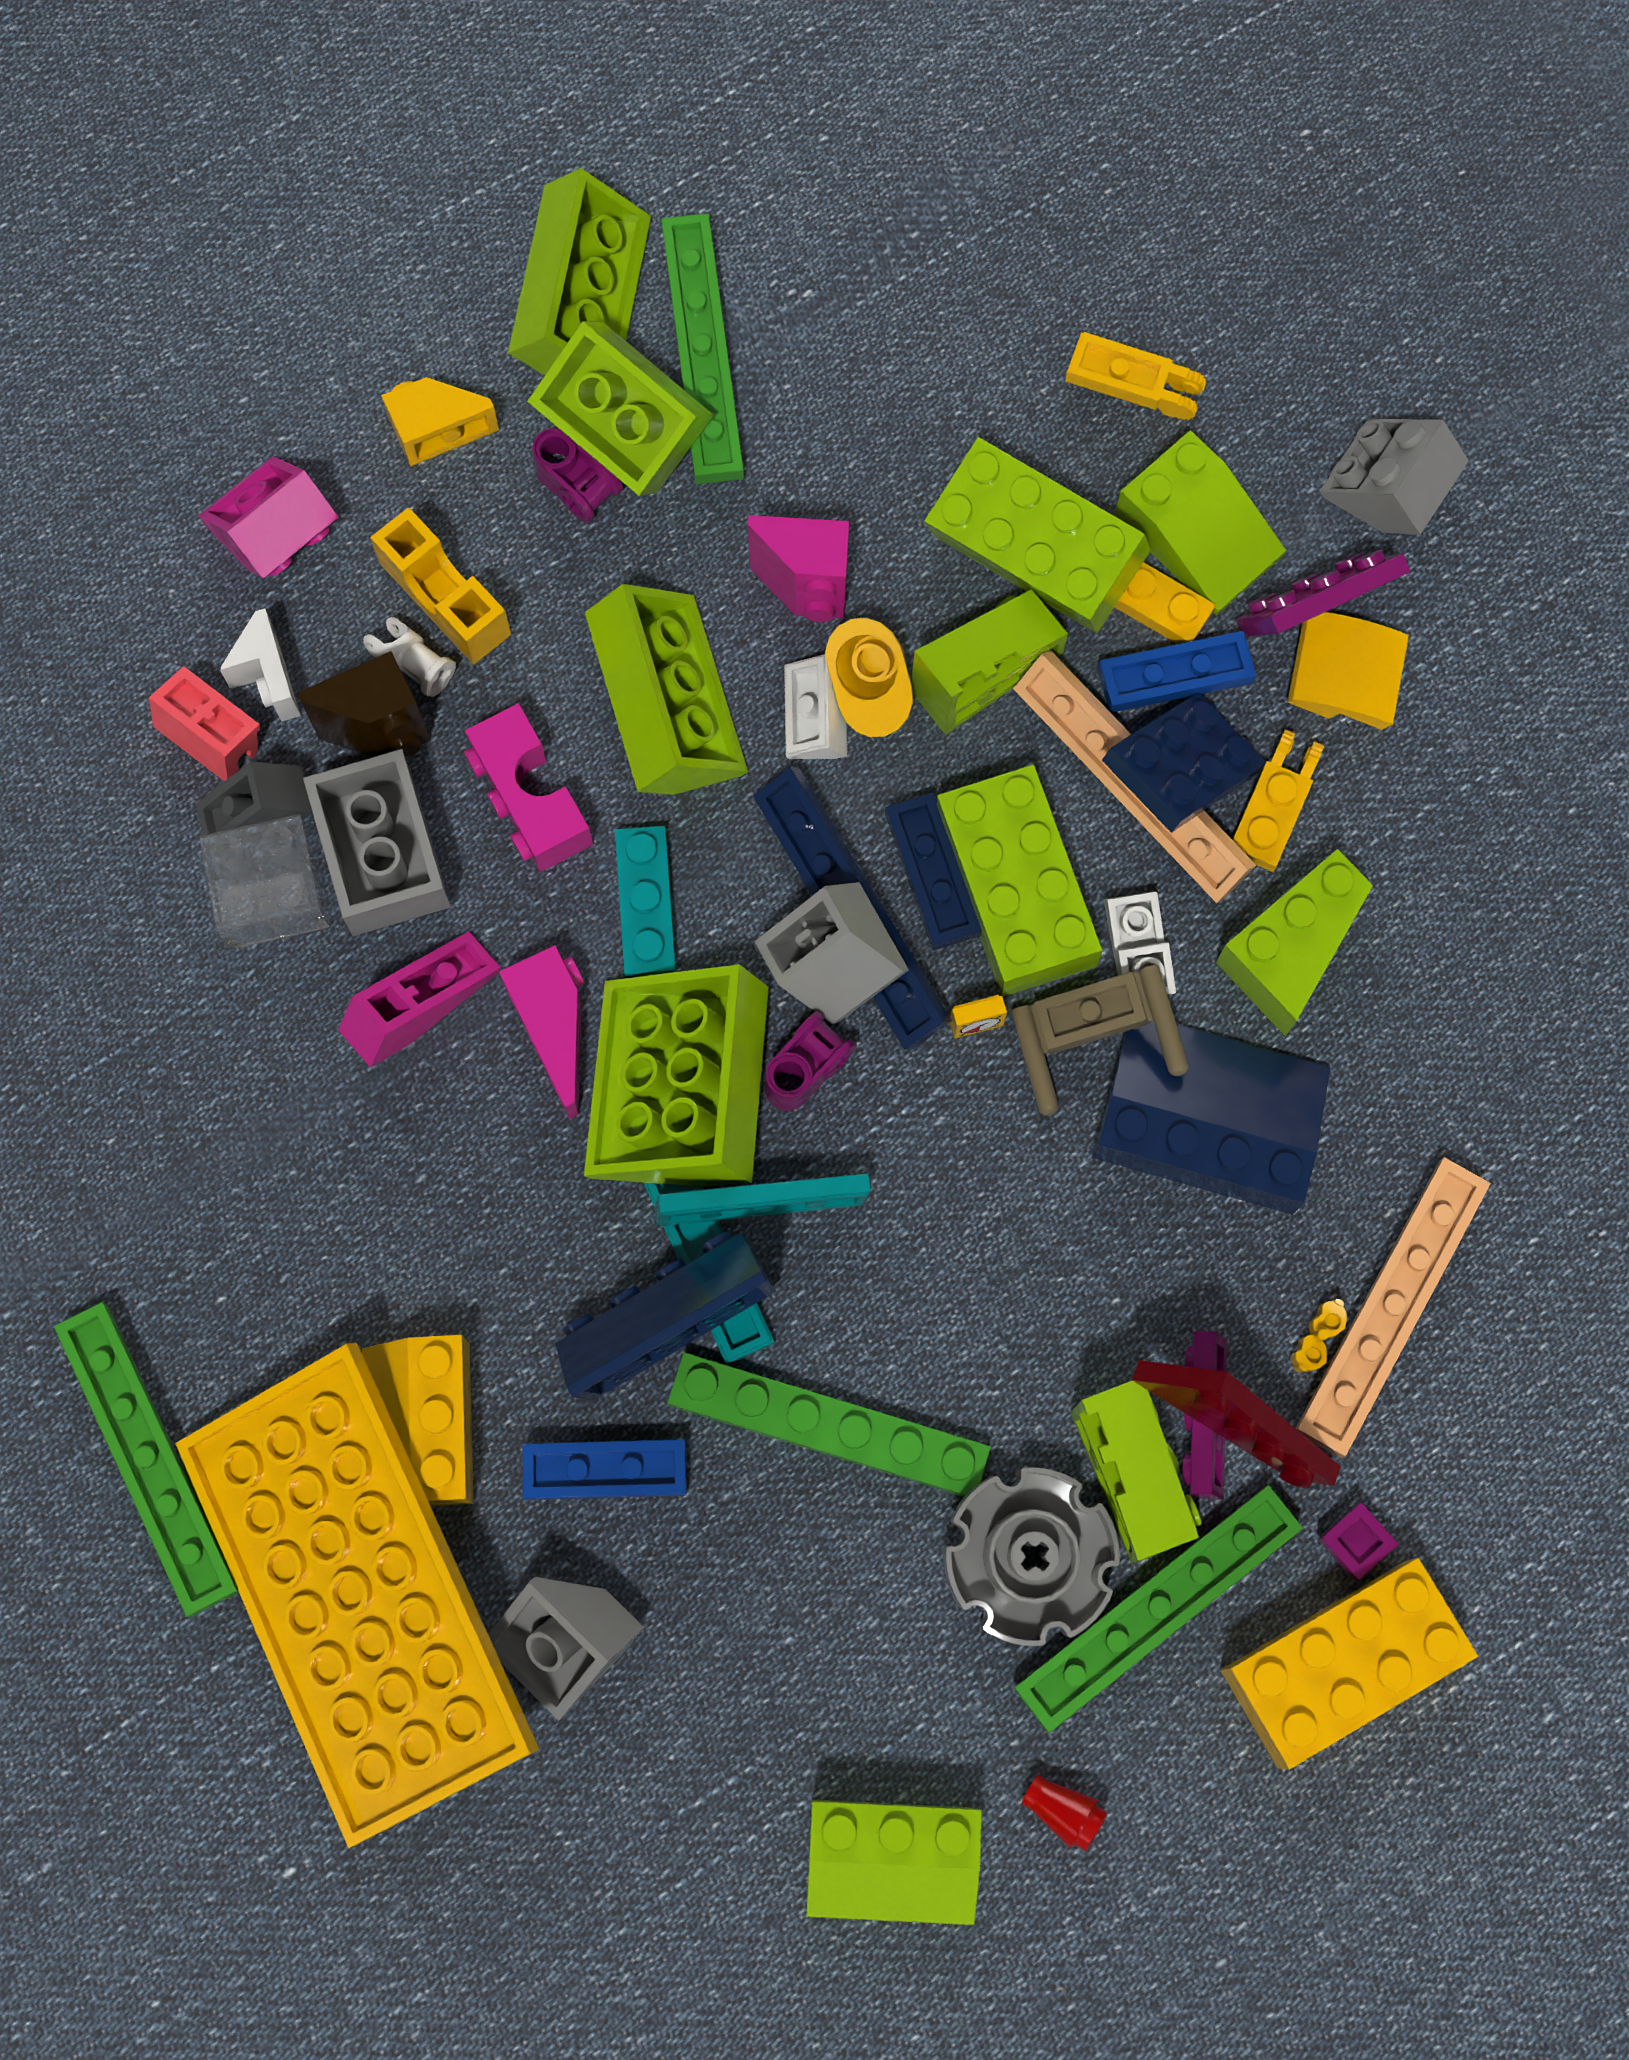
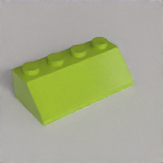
M582 168L544 185L508 349L510 355L543 375H546L582 321H602L626 341L651 221V215Z
M621 584L585 612L637 791L675 795L746 774L748 772L694 595Z

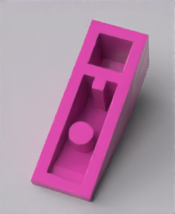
M468 931L352 996L338 1031L371 1068L414 1042L495 977L501 967Z
M554 945L499 971V974L569 1119L579 1115L581 1001L577 987L583 985L584 981L573 958L570 956L562 960Z

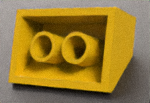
M463 1335L410 1337L362 1348L364 1360L430 1506L474 1504L469 1342Z

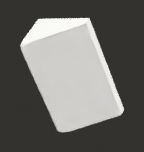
M825 654L785 664L786 757L788 759H837L846 757V722L838 707Z

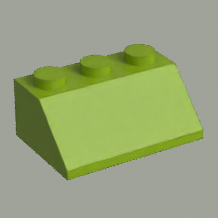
M812 1800L806 1917L974 1925L980 1874L982 1810L970 1807Z

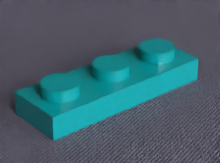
M665 826L615 829L625 978L676 972Z

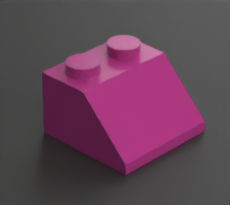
M273 456L198 515L202 523L248 571L262 579L267 575H277L286 569L292 562L290 556L304 545L310 546L323 539L330 530L328 526L338 518L305 470Z
M749 515V568L795 616H805L806 619L814 622H828L833 618L844 619L849 521Z

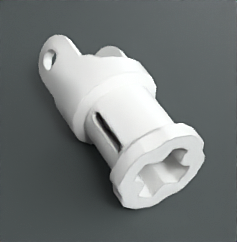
M394 617L387 619L386 626L397 640L384 644L373 635L368 634L364 636V645L374 657L377 658L392 651L401 672H404L420 684L421 692L426 696L434 697L447 686L455 672L456 663L452 659L438 656L424 645V639Z

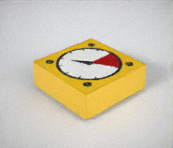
M995 995L954 1006L950 1016L952 1022L949 1023L954 1039L1002 1027L1007 1015L1003 997Z

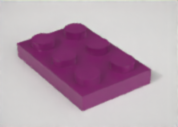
M1377 550L1364 556L1362 553H1358L1334 564L1335 571L1321 576L1319 573L1309 575L1292 583V591L1278 596L1276 593H1272L1249 603L1248 606L1251 612L1236 619L1240 631H1244L1245 637L1279 634L1410 573L1403 553L1384 556L1382 550Z

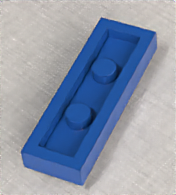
M1244 631L1100 660L1097 668L1110 713L1190 697L1197 693L1205 694L1253 684L1256 678Z
M685 1439L523 1444L524 1500L687 1496Z

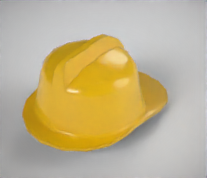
M854 618L840 624L828 638L825 651L827 668L838 707L845 722L856 732L868 737L888 736L901 728L909 718L913 705L912 685L906 666L904 649L894 633L881 622L869 618Z

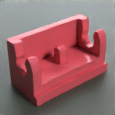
M183 666L148 698L153 727L223 781H226L239 771L237 763L243 753L251 759L255 757L258 750L257 732L260 730V724Z

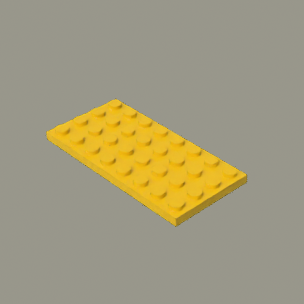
M348 1343L175 1443L348 1848L368 1840L540 1750L357 1343Z

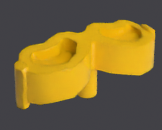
M1341 1299L1322 1303L1317 1308V1316L1309 1322V1335L1299 1340L1297 1351L1292 1353L1290 1357L1293 1369L1296 1372H1311L1326 1364L1327 1350L1323 1340L1339 1334L1346 1328L1347 1314L1343 1307L1344 1302Z

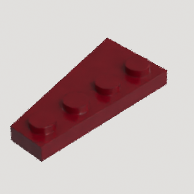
M1138 1361L1132 1381L1280 1473L1279 1477L1283 1481L1301 1488H1310L1312 1483L1335 1485L1341 1466L1229 1372Z

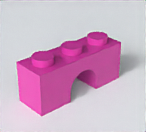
M519 703L465 730L470 748L463 751L464 756L476 778L485 775L493 790L487 792L486 795L498 818L501 820L508 816L516 832L510 834V838L523 862L532 858L538 871L542 872L593 845L590 829L566 786L545 796H534L520 788L521 782L528 772L547 762L542 744Z

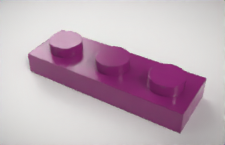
M1194 1331V1346H1188L1186 1349L1185 1366L1226 1371L1227 1339L1215 1331ZM1184 1413L1185 1428L1188 1432H1192L1191 1453H1186L1183 1460L1184 1483L1186 1486H1191L1190 1494L1209 1500H1224L1225 1438Z

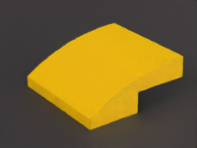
M1324 612L1303 622L1287 703L1328 719L1342 714L1380 730L1393 725L1409 635L1377 623Z

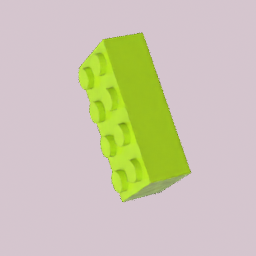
M977 437L924 520L935 538L1027 592L1032 589L1042 602L1096 634L1151 551L1144 533L980 437Z
M1034 764L937 795L936 805L982 930L980 939L1000 995L1004 997L1096 968L1103 950Z

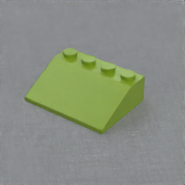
M740 964L605 981L584 1168L585 1177L600 1180L700 1187L752 1183L769 989L767 985Z

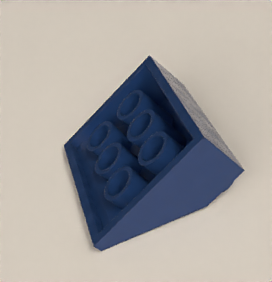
M1154 1021L1149 1022L1148 1025L1125 1031L1091 1158L1293 1215L1305 1203L1318 1149L1330 1067L1176 1024L1189 1069L1181 1076H1173L1168 1072Z
M729 1231L717 1235L701 1246L704 1255L686 1265L683 1258L678 1259L656 1272L655 1276L658 1282L642 1292L639 1291L637 1286H633L609 1301L612 1309L595 1320L591 1313H588L565 1326L563 1331L566 1337L556 1342L555 1345L565 1384L571 1396L596 1400L777 1292L743 1234L739 1233L731 1237Z

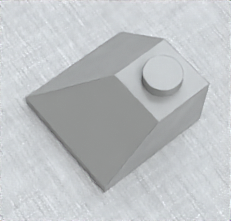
M534 1577L488 1635L500 1662L559 1721L619 1659L644 1627L604 1588Z

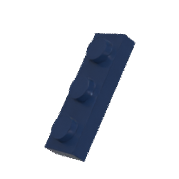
M934 793L885 807V816L932 951L980 937L982 932L936 805Z

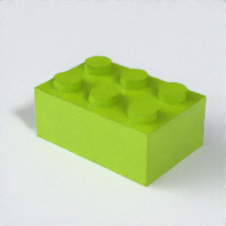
M582 321L527 401L638 496L659 492L714 416L602 321Z

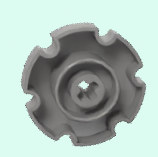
M1019 1468L1017 1470L1016 1482L1012 1486H1005L998 1476H991L975 1486L955 1509L950 1522L960 1529L961 1538L956 1545L943 1548L945 1576L953 1598L961 1609L968 1610L976 1605L982 1609L983 1620L980 1628L986 1633L1013 1644L1043 1646L1046 1644V1634L1050 1628L1058 1627L1064 1636L1073 1637L1092 1624L1108 1604L1113 1590L1104 1584L1102 1575L1106 1568L1120 1564L1117 1533L1103 1504L1094 1503L1089 1507L1082 1505L1079 1499L1082 1484L1074 1478L1044 1468ZM1023 1545L1034 1547L1039 1545L1041 1547L1037 1557L1042 1563L1038 1568L1029 1565L1022 1567L1021 1563L1024 1561L1025 1555L1020 1549Z

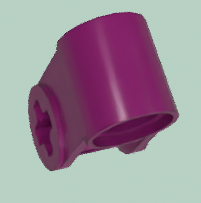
M559 428L545 429L534 439L532 451L537 478L582 522L589 523L594 518L593 511L611 494L617 496L622 492L623 486L621 481ZM552 454H561L567 457L564 461L556 464L545 461Z
M819 1011L814 1012L803 1022L790 1041L771 1059L767 1066L764 1087L765 1095L770 1104L779 1110L792 1111L804 1105L827 1079L838 1072L857 1047L853 1040L845 1041L823 1022L824 1015ZM793 1073L799 1077L802 1085L796 1090L785 1091L780 1089L774 1080L780 1074Z

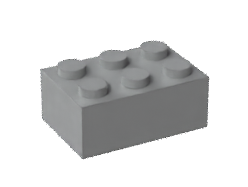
M402 749L303 778L342 918L352 936L451 908L412 773Z

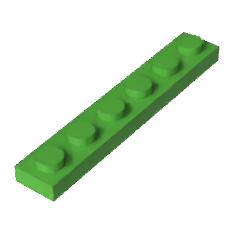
M709 213L661 218L683 390L714 415L691 446L695 484L744 479L743 463Z
M101 1302L55 1325L54 1329L186 1617L192 1618L238 1594L239 1591L213 1530L109 1306Z
M683 1353L667 1403L668 1406L963 1497L981 1483L991 1446L688 1353Z
M1269 1485L1265 1486L1013 1689L1047 1733L1052 1732L1289 1541L1303 1527Z

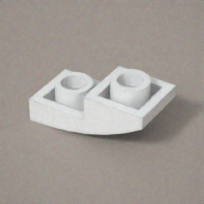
M1157 891L1104 899L1118 976L1132 971L1136 973L1145 967L1158 965L1167 995L1176 993L1169 943L1164 940Z

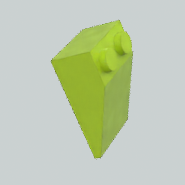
M1191 430L1120 491L1114 516L1144 533L1151 549L1150 553L1187 588L1216 604L1213 612L1216 616L1279 561L1287 551L1226 463Z

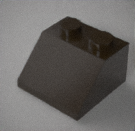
M392 651L297 692L320 740L371 757L400 749L403 750L405 757L417 752L423 743L430 741L416 701Z

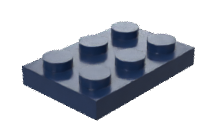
M1199 693L1112 746L1102 759L1111 771L1171 833L1255 777L1266 764V761L1253 749L1251 744L1243 739L1218 713L1216 708L1208 703Z

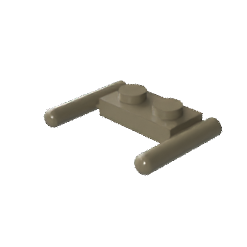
M1158 965L1148 966L1136 973L1132 971L1034 1002L1033 1005L1020 1006L1011 1011L1038 1110L1042 1115H1053L1059 1109L1044 1055L1047 1053L1061 1052L1145 1026L1149 1022L1154 1021L1168 1072L1173 1076H1181L1189 1069Z

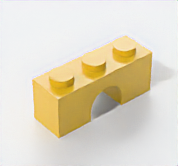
M409 507L370 537L379 564L473 665L511 635L505 609L474 576L466 580L456 570L446 556L441 541Z

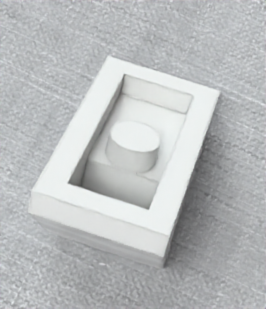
M266 609L255 611L223 662L221 673L230 688L256 682L265 708L273 705L281 721L299 717L301 715L275 628Z

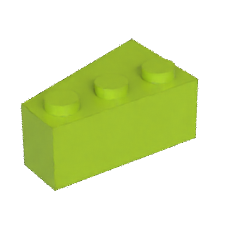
M1032 589L1017 597L1015 595L1003 600L995 609L915 650L911 677L912 693L944 734L947 735L1013 689L1042 653L1052 651L1057 657L1062 655L1068 633Z
M1337 849L1223 948L1216 961L1217 965L1285 1037L1298 1020L1373 885Z
M1130 1381L1082 1399L1070 1413L1131 1564L1199 1538L1196 1527L1201 1525L1198 1510L1189 1494L1184 1495L1178 1478V1474H1180L1178 1461L1171 1446L1168 1443L1166 1444L1159 1423V1416L1148 1390L1134 1381Z

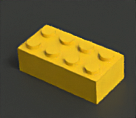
M1415 1558L1398 1564L1222 1668L1221 1672L1278 1769L1290 1770L1479 1656L1419 1558Z

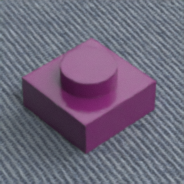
M1362 1503L1356 1504L1318 1539L1354 1581H1358L1398 1545L1395 1539Z

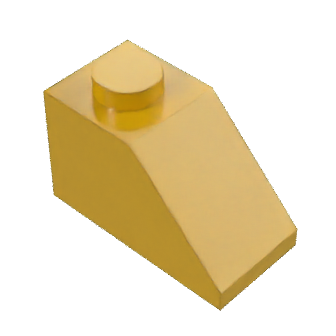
M428 377L415 382H402L396 385L390 392L381 395L390 424L410 467L499 431L495 409L490 398Z

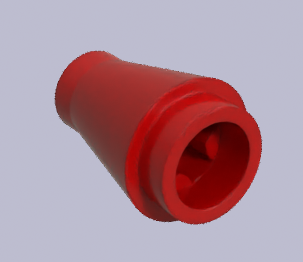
M1040 1775L1036 1776L1021 1802L1070 1849L1076 1845L1085 1852L1092 1844L1108 1815L1106 1810L1097 1805L1098 1799L1050 1782Z

